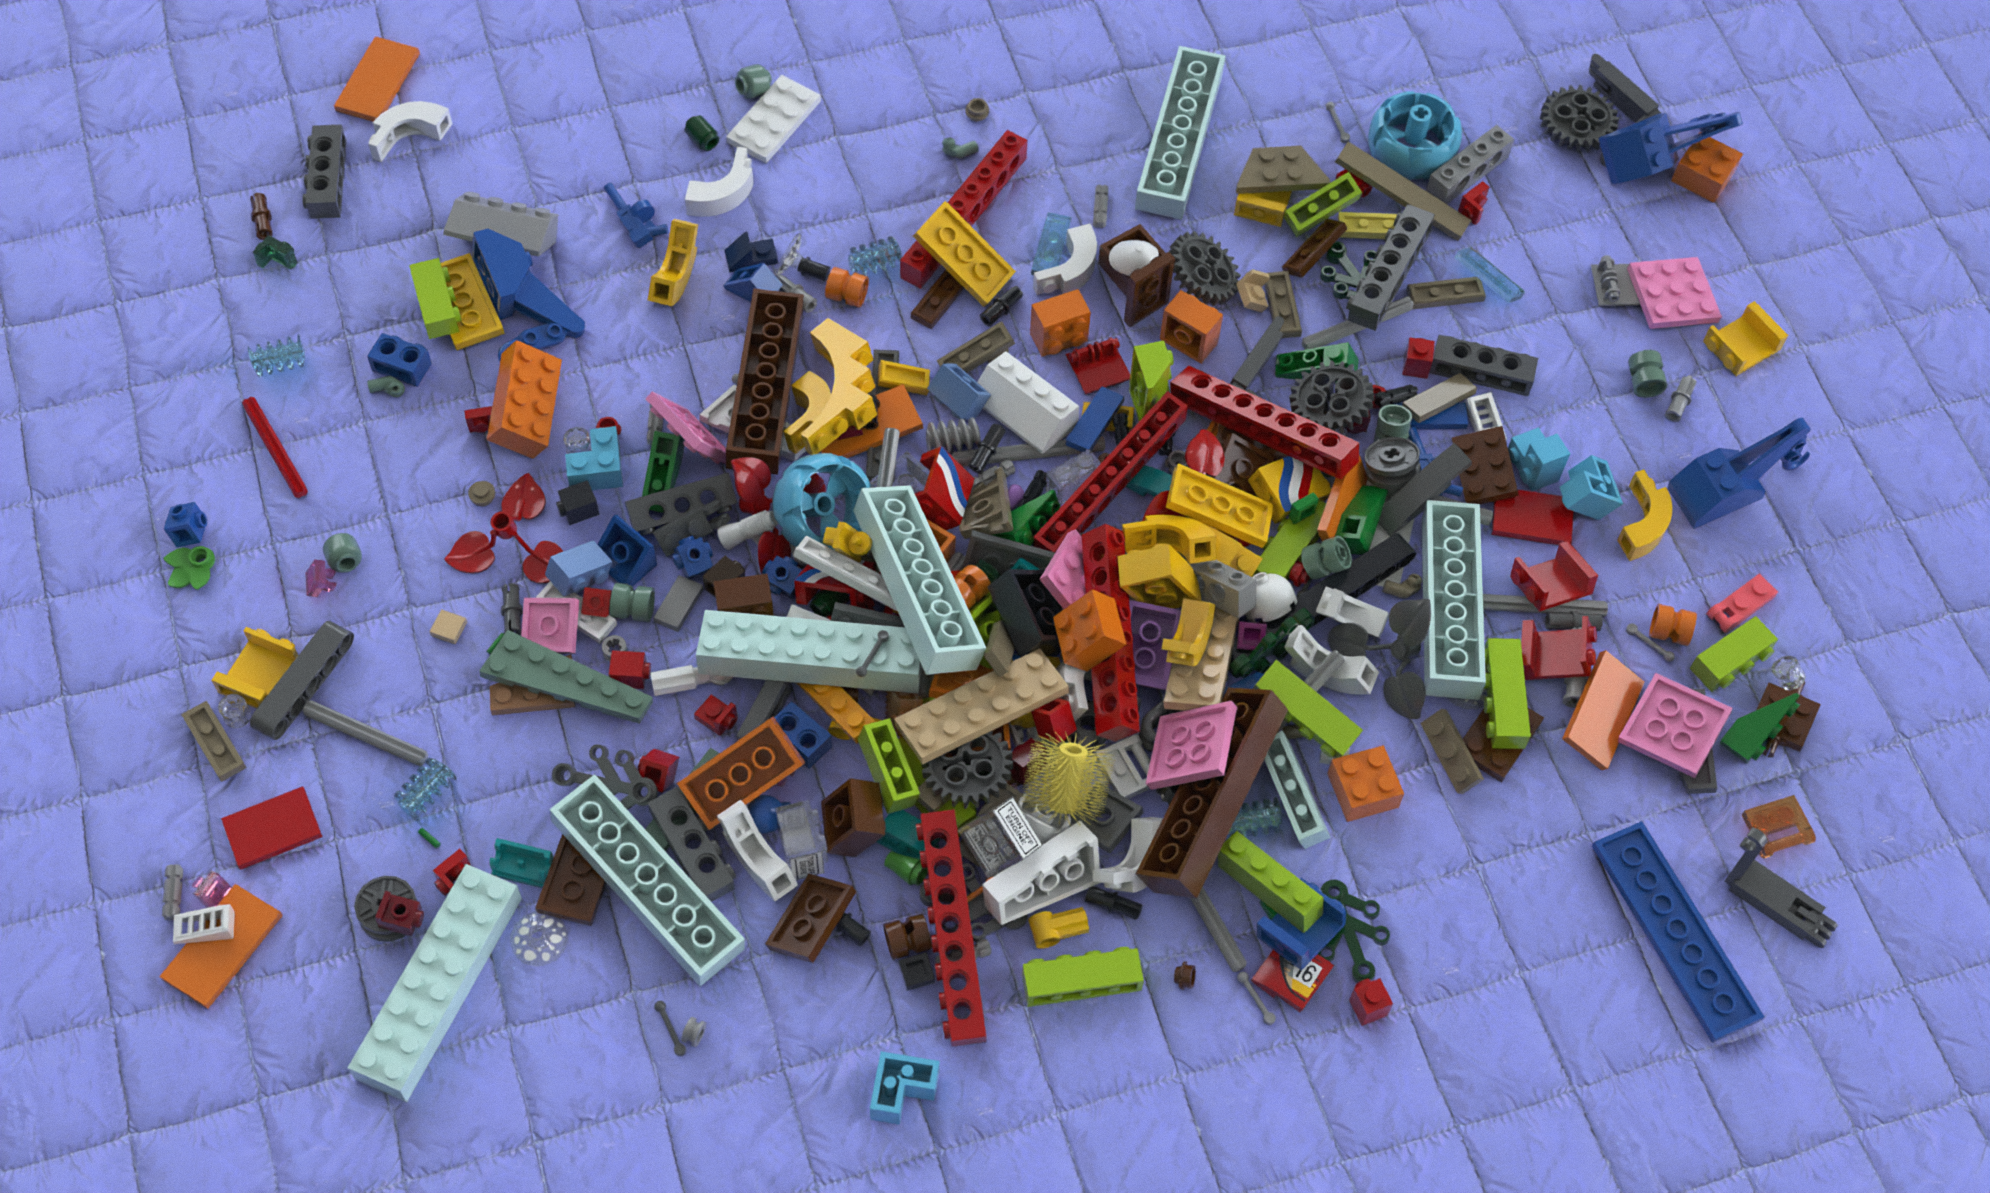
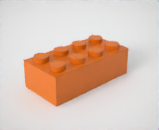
M518 340L513 342L501 354L486 440L532 459L548 447L562 359Z
M773 716L679 781L677 785L710 830L720 823L717 816L739 800L745 805L801 767L805 761Z

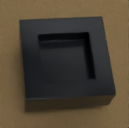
M927 952L899 960V967L907 991L935 983Z

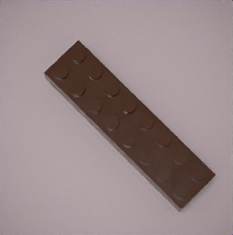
M753 288L726 446V469H733L731 461L734 459L751 457L764 461L769 467L770 473L778 475L784 440L783 431L786 427L791 385L803 318L804 294Z
M1228 687L1222 703L1232 701L1237 706L1225 773L1223 776L1179 785L1136 872V875L1153 893L1197 899L1288 711L1272 690Z

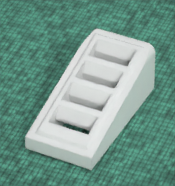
M1491 392L1465 400L1467 415L1475 432L1503 426ZM1484 405L1485 409L1477 411L1476 407ZM1485 414L1489 415V418L1480 420L1479 416ZM1488 423L1493 424V427L1483 429L1482 425Z
M219 905L174 915L173 943L183 944L234 939L235 911L231 905ZM216 919H221V926L216 927ZM205 920H210V929H205ZM194 921H199V930L194 932ZM182 922H188L186 934H182Z

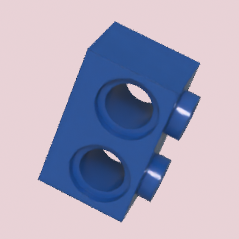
M381 333L367 355L372 371L385 376H392L399 381L418 387L432 364L428 349L418 343L412 344L398 336H390Z
M792 701L774 717L782 729L786 726L795 727L791 731H783L804 759V765L808 769L832 748L831 734ZM805 743L814 744L811 748H804L802 745Z

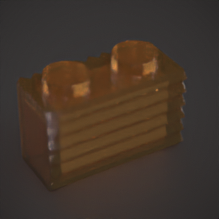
M885 691L887 693L885 696L887 698L885 701L887 704L885 714L887 716L884 719L890 718L897 736L903 737L895 726L894 718L923 705V699L917 693Z

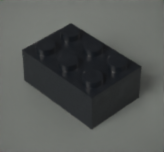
M1008 569L987 587L1020 657L1039 648L1045 656H1057L1061 653L1053 617L1063 609L1040 580L1044 570Z

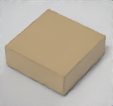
M441 609L429 631L430 635L456 645L467 624V619Z

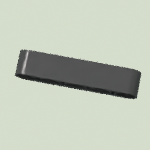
M326 621L253 713L250 727L273 740L281 738L303 710L307 701H310L349 650L354 641V634L332 621Z

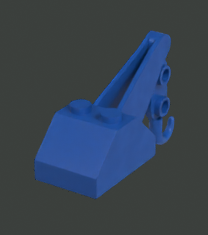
M1723 112L1715 115H1702L1691 119L1687 123L1670 126L1667 114L1662 113L1602 136L1598 140L1611 184H1620L1650 176L1673 167L1679 160L1677 150L1720 132L1741 126L1743 122L1740 112L1727 115ZM1700 129L1703 132L1674 143L1672 134Z
M489 228L473 232L472 259L499 319L511 317L516 311L544 324L526 329L513 340L504 343L498 350L499 362L501 354L516 340L541 350L562 343L567 335L572 338H579L584 334V320L530 272V267L533 266L532 258L528 251H524L520 242Z
M1798 418L1779 431L1740 452L1734 449H1715L1695 458L1669 481L1667 489L1692 528L1696 529L1763 499L1766 491L1758 479L1778 460L1782 461V468L1785 470H1793L1805 463L1810 456V452H1806L1803 456L1801 452L1806 444L1807 434L1811 431V428L1804 418Z

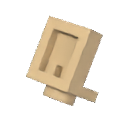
M1253 269L1236 283L1244 308L1263 312L1269 307L1265 298V292L1262 289V286L1270 280L1269 274Z

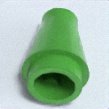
M894 851L887 855L884 862L885 867L891 869L910 886L913 884L916 886L921 885L928 873L927 868L921 867V859L898 854Z

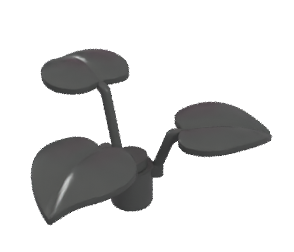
M1430 599L1404 600L1396 603L1391 608L1389 625L1392 631L1398 634L1397 640L1393 643L1366 645L1368 632L1356 623H1343L1330 630L1327 640L1331 651L1336 650L1342 656H1366L1365 650L1391 649L1392 655L1396 659L1402 660V663L1396 670V676L1389 677L1384 682L1383 693L1386 702L1395 712L1411 719L1421 717V710L1426 697L1424 682L1417 674L1413 672L1402 674V671L1407 664H1410V658L1419 654L1421 643L1428 634L1431 621Z

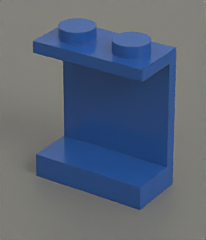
M1300 878V880L1323 897V915L1305 933L1301 932L1278 913L1271 920L1263 916L1257 922V938L1302 971L1346 925V909L1338 900L1330 899L1323 894L1316 884L1308 883L1303 878Z

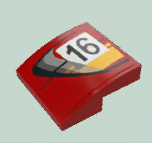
M1272 950L1250 981L1274 998L1277 995L1298 1012H1301L1334 965L1317 954L1301 971L1276 951Z

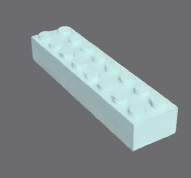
M1179 46L1137 189L1135 210L1183 219L1222 79L1225 55Z
M911 485L862 488L853 512L862 532L867 533L872 539L870 550L926 675L977 670L986 646Z
M1427 500L1422 516L1423 599H1430L1431 604L1430 627L1424 640V685L1426 696L1480 700L1486 683L1480 504Z
M705 610L696 651L698 674L919 693L922 664L905 627ZM882 630L887 631L889 634L888 641L882 643L867 667L866 676L859 677L856 674V670L863 665L876 644L878 632Z
M595 774L550 809L551 822L700 987L745 950V938Z
M468 864L464 866L350 1062L348 1069L355 1080L404 1102L409 1100L522 900L517 885Z

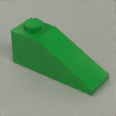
M654 431L642 497L674 488L685 447L683 444L685 439L682 436ZM652 505L649 508L651 511L663 513V509L659 505Z

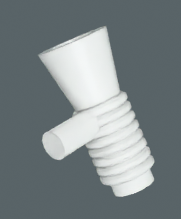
M764 510L744 518L740 522L724 524L719 527L717 531L718 538L722 546L727 550H731L746 539H752L758 545L762 534L766 531H772L778 525V522L774 518L773 511L768 512Z

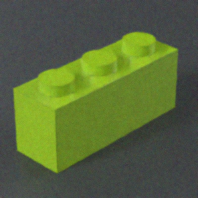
M1348 172L1285 210L1284 219L1297 238L1325 221L1326 218H1330L1358 201L1362 192Z
M439 258L409 265L429 339L459 332L457 322L462 320L458 306L453 307L451 303L456 301L453 287H447L446 282L451 281L447 266L442 267Z
M1755 616L1699 654L1692 663L1690 670L1711 692L1720 686L1724 689L1735 680L1736 675L1748 673L1755 666L1754 663L1759 659L1762 662L1767 660L1775 652L1772 648L1778 641V638Z
M890 718L864 725L858 737V742L874 782L879 783L882 802L887 814L913 807L920 792Z

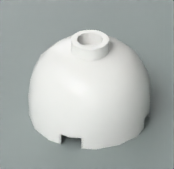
M1266 572L1258 573L1252 577L1256 579V607L1245 613L1249 621L1256 623L1254 618H1262L1263 622L1275 620L1290 612V605L1293 602L1296 605L1297 597L1289 581L1277 574H1267Z
M1026 794L1020 797L1017 805L1042 845L1069 828V823L1071 824L1070 815L1065 820V815L1057 813L1055 817V811L1053 810L1045 814L1050 810L1049 806L1040 808V805H1044V803H1031L1034 801H1045L1031 799L1033 797L1026 798L1028 796Z

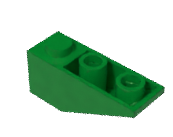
M1349 342L1277 354L1275 376L1286 379H1303V371L1310 374L1311 366L1320 369V363L1323 362L1325 367H1329L1331 361L1334 362L1335 366H1339L1343 361L1345 368L1354 364V370L1356 371L1358 370L1359 359Z
M1363 485L1342 513L1335 536H1341L1346 541L1351 554L1363 555L1370 550L1388 490L1376 486Z
M1051 490L1011 511L1013 530L991 535L1031 546L1033 544V537L1060 509L1056 491Z
M1794 693L1738 718L1720 740V745L1745 763H1748L1751 758L1757 761L1766 749L1762 744L1768 737L1774 739L1783 728L1779 723L1784 716L1787 715L1790 718L1800 706L1796 702L1800 695Z

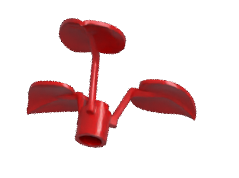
M1201 429L1189 442L1185 452V460L1188 467L1209 476H1217L1223 469L1225 461L1223 448L1218 439L1206 429ZM1169 490L1155 496L1149 504L1142 521H1145V516L1150 515L1186 516L1166 508ZM1220 531L1241 543L1243 547L1251 545V543Z
M751 457L732 460L735 486L740 497V510L743 513L752 515L764 510L769 511L773 498H767L764 495V489L771 481V473L767 464L760 459ZM816 473L810 476L811 482L805 485L803 489L806 493L826 492L824 480ZM775 527L772 532H764L758 543V562L761 574L769 560L773 561L776 556L783 559L785 556L791 558L790 543L783 535H778L779 531Z
M529 473L521 476L504 495L501 504L502 511L495 513L490 521L493 528L490 531V543L489 538L482 532L470 531L465 533L455 542L450 553L444 558L447 564L465 573L483 572L495 561V554L491 548L495 546L496 536L501 539L514 537L531 554L523 561V571L526 577L535 583L544 584L550 582L545 576L550 557L563 552V550L551 541H541L532 550L518 535L517 525L514 522H520L522 517L524 519H533L545 508V495Z

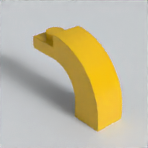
M679 219L672 220L663 264L659 271L651 276L648 301L673 306L681 298L695 262L697 253L695 243L699 224Z
M811 371L805 373L791 385L796 404L807 410L798 420L783 431L788 450L795 454L805 447L801 433L816 420L825 408L831 395L827 383Z
M1644 469L1635 472L1629 484L1631 491L1644 512V519L1624 526L1617 539L1629 561L1643 557L1654 550L1662 540L1672 518V501L1667 488L1664 487L1657 490L1654 480L1647 475Z
M1175 515L1145 516V521L1122 524L1125 538V553L1131 550L1150 549L1156 544H1169L1175 551L1183 554L1189 564L1216 560V535L1207 525L1197 520Z
M1208 526L1216 535V560L1252 577L1263 558L1243 547L1241 543Z
M1183 598L1177 631L1172 640L1163 638L1162 650L1168 651L1166 662L1196 666L1199 663L1210 636L1215 604Z

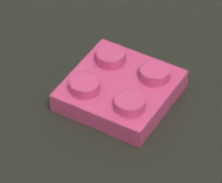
M524 598L521 636L559 654H575L579 600L576 598Z

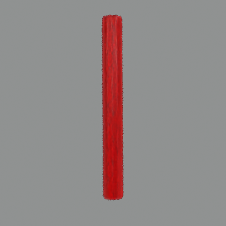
M254 397L244 399L242 405L293 495L296 498L307 495V487L257 400Z

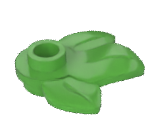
M197 546L193 549L182 547L170 552L163 558L167 564L175 568L168 580V585L174 588H183L191 584L194 589H200L209 581L211 576L210 568L215 563L213 551L204 546Z

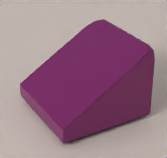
M1239 621L1237 649L1254 650L1266 635L1267 624Z

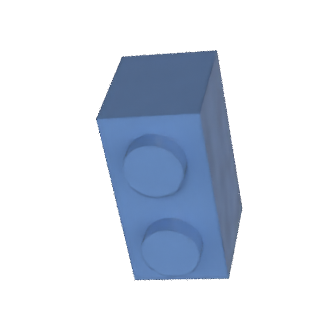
M942 364L927 388L934 394L933 398L937 402L946 405L952 410L951 414L954 417L969 420L970 417L976 419L991 396L987 390L957 364Z
M593 540L551 556L545 576L563 596L574 592L579 593L584 587L603 583L609 576L608 573L612 561Z

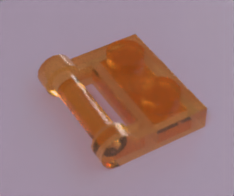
M1795 795L1744 810L1741 815L1749 831L1754 827L1765 835L1797 826L1799 833L1771 842L1768 840L1759 853L1763 859L1773 856L1774 852L1802 843L1808 845L1816 841L1815 833Z

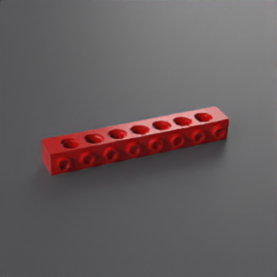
M1006 130L947 202L971 227L1027 159V139ZM916 240L900 259V278L922 289L941 264Z
M1188 365L1170 381L1171 394L1185 403L1189 410L1341 480L1359 463V442Z
M1167 391L1033 537V547L1056 553L1068 532L1076 529L1079 534L1080 532L1084 533L1186 421L1188 406Z
M1103 524L1081 536L1085 591L1088 593L1091 590H1095L1115 599L1127 644L1091 669L1096 735L1115 742L1140 732L1129 594L1120 587L1118 556L1125 555L1124 531L1108 524Z
M955 809L920 814L921 823L916 824L918 841L924 840L925 851H920L921 867L928 869L929 878L923 879L925 896H931L932 906L927 907L929 924H935L936 935H931L933 953L939 952L940 963L935 964L937 981H943L944 992H939L941 1010L947 1009L948 1021H942L944 1038L951 1039L952 1047L987 1042ZM936 838H942L947 843L943 848L937 849L931 845V842ZM939 866H947L951 870L944 877L938 876L934 871ZM945 893H949L955 898L948 905L940 903L938 899ZM948 921H953L958 925V929L953 933H947L942 929V926ZM954 949L962 953L961 959L955 962L948 960L946 954ZM955 978H961L966 982V986L962 990H954L951 988L950 982ZM958 1007H966L969 1009L970 1015L966 1019H958L955 1017L954 1011Z

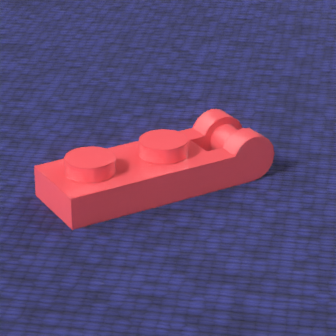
M1759 573L1719 604L1717 603L1711 607L1706 615L1711 620L1715 619L1720 624L1719 628L1724 633H1728L1775 598L1778 591Z

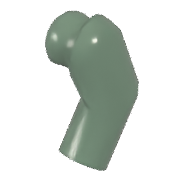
M951 137L945 138L942 141L944 153L956 158H964L979 151L976 141H971L961 146L955 144V140Z
M392 376L367 381L370 393L385 391L393 397H399L405 391L403 383Z

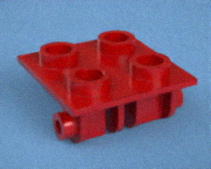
M1109 337L1108 340L1101 343L1087 344V347L1075 348L1073 352L1066 354L1085 394L1098 391L1101 387L1107 388L1130 380V373L1117 349L1120 347L1117 338Z

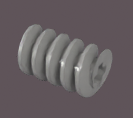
M973 417L969 418L968 425H966L964 419H959L957 426L954 420L948 421L947 428L943 421L938 422L937 429L932 422H929L927 426V451H931L934 447L945 446L947 452L951 453L953 445L956 446L958 451H961L963 444H966L968 450H972L973 443L978 444L981 442L979 427Z

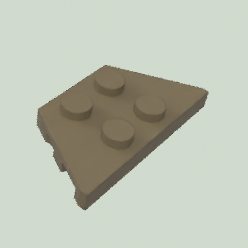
M1302 146L1253 148L1237 183L1236 194L1319 190L1331 182Z
M1001 467L994 471L997 477L985 486L981 482L971 491L961 524L959 525V531L964 539L971 537L972 530L989 535L1013 530L1006 474Z

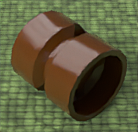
M923 913L907 917L904 923L900 920H895L883 924L885 939L892 960L909 956L911 950L915 953H920L932 949L931 937Z

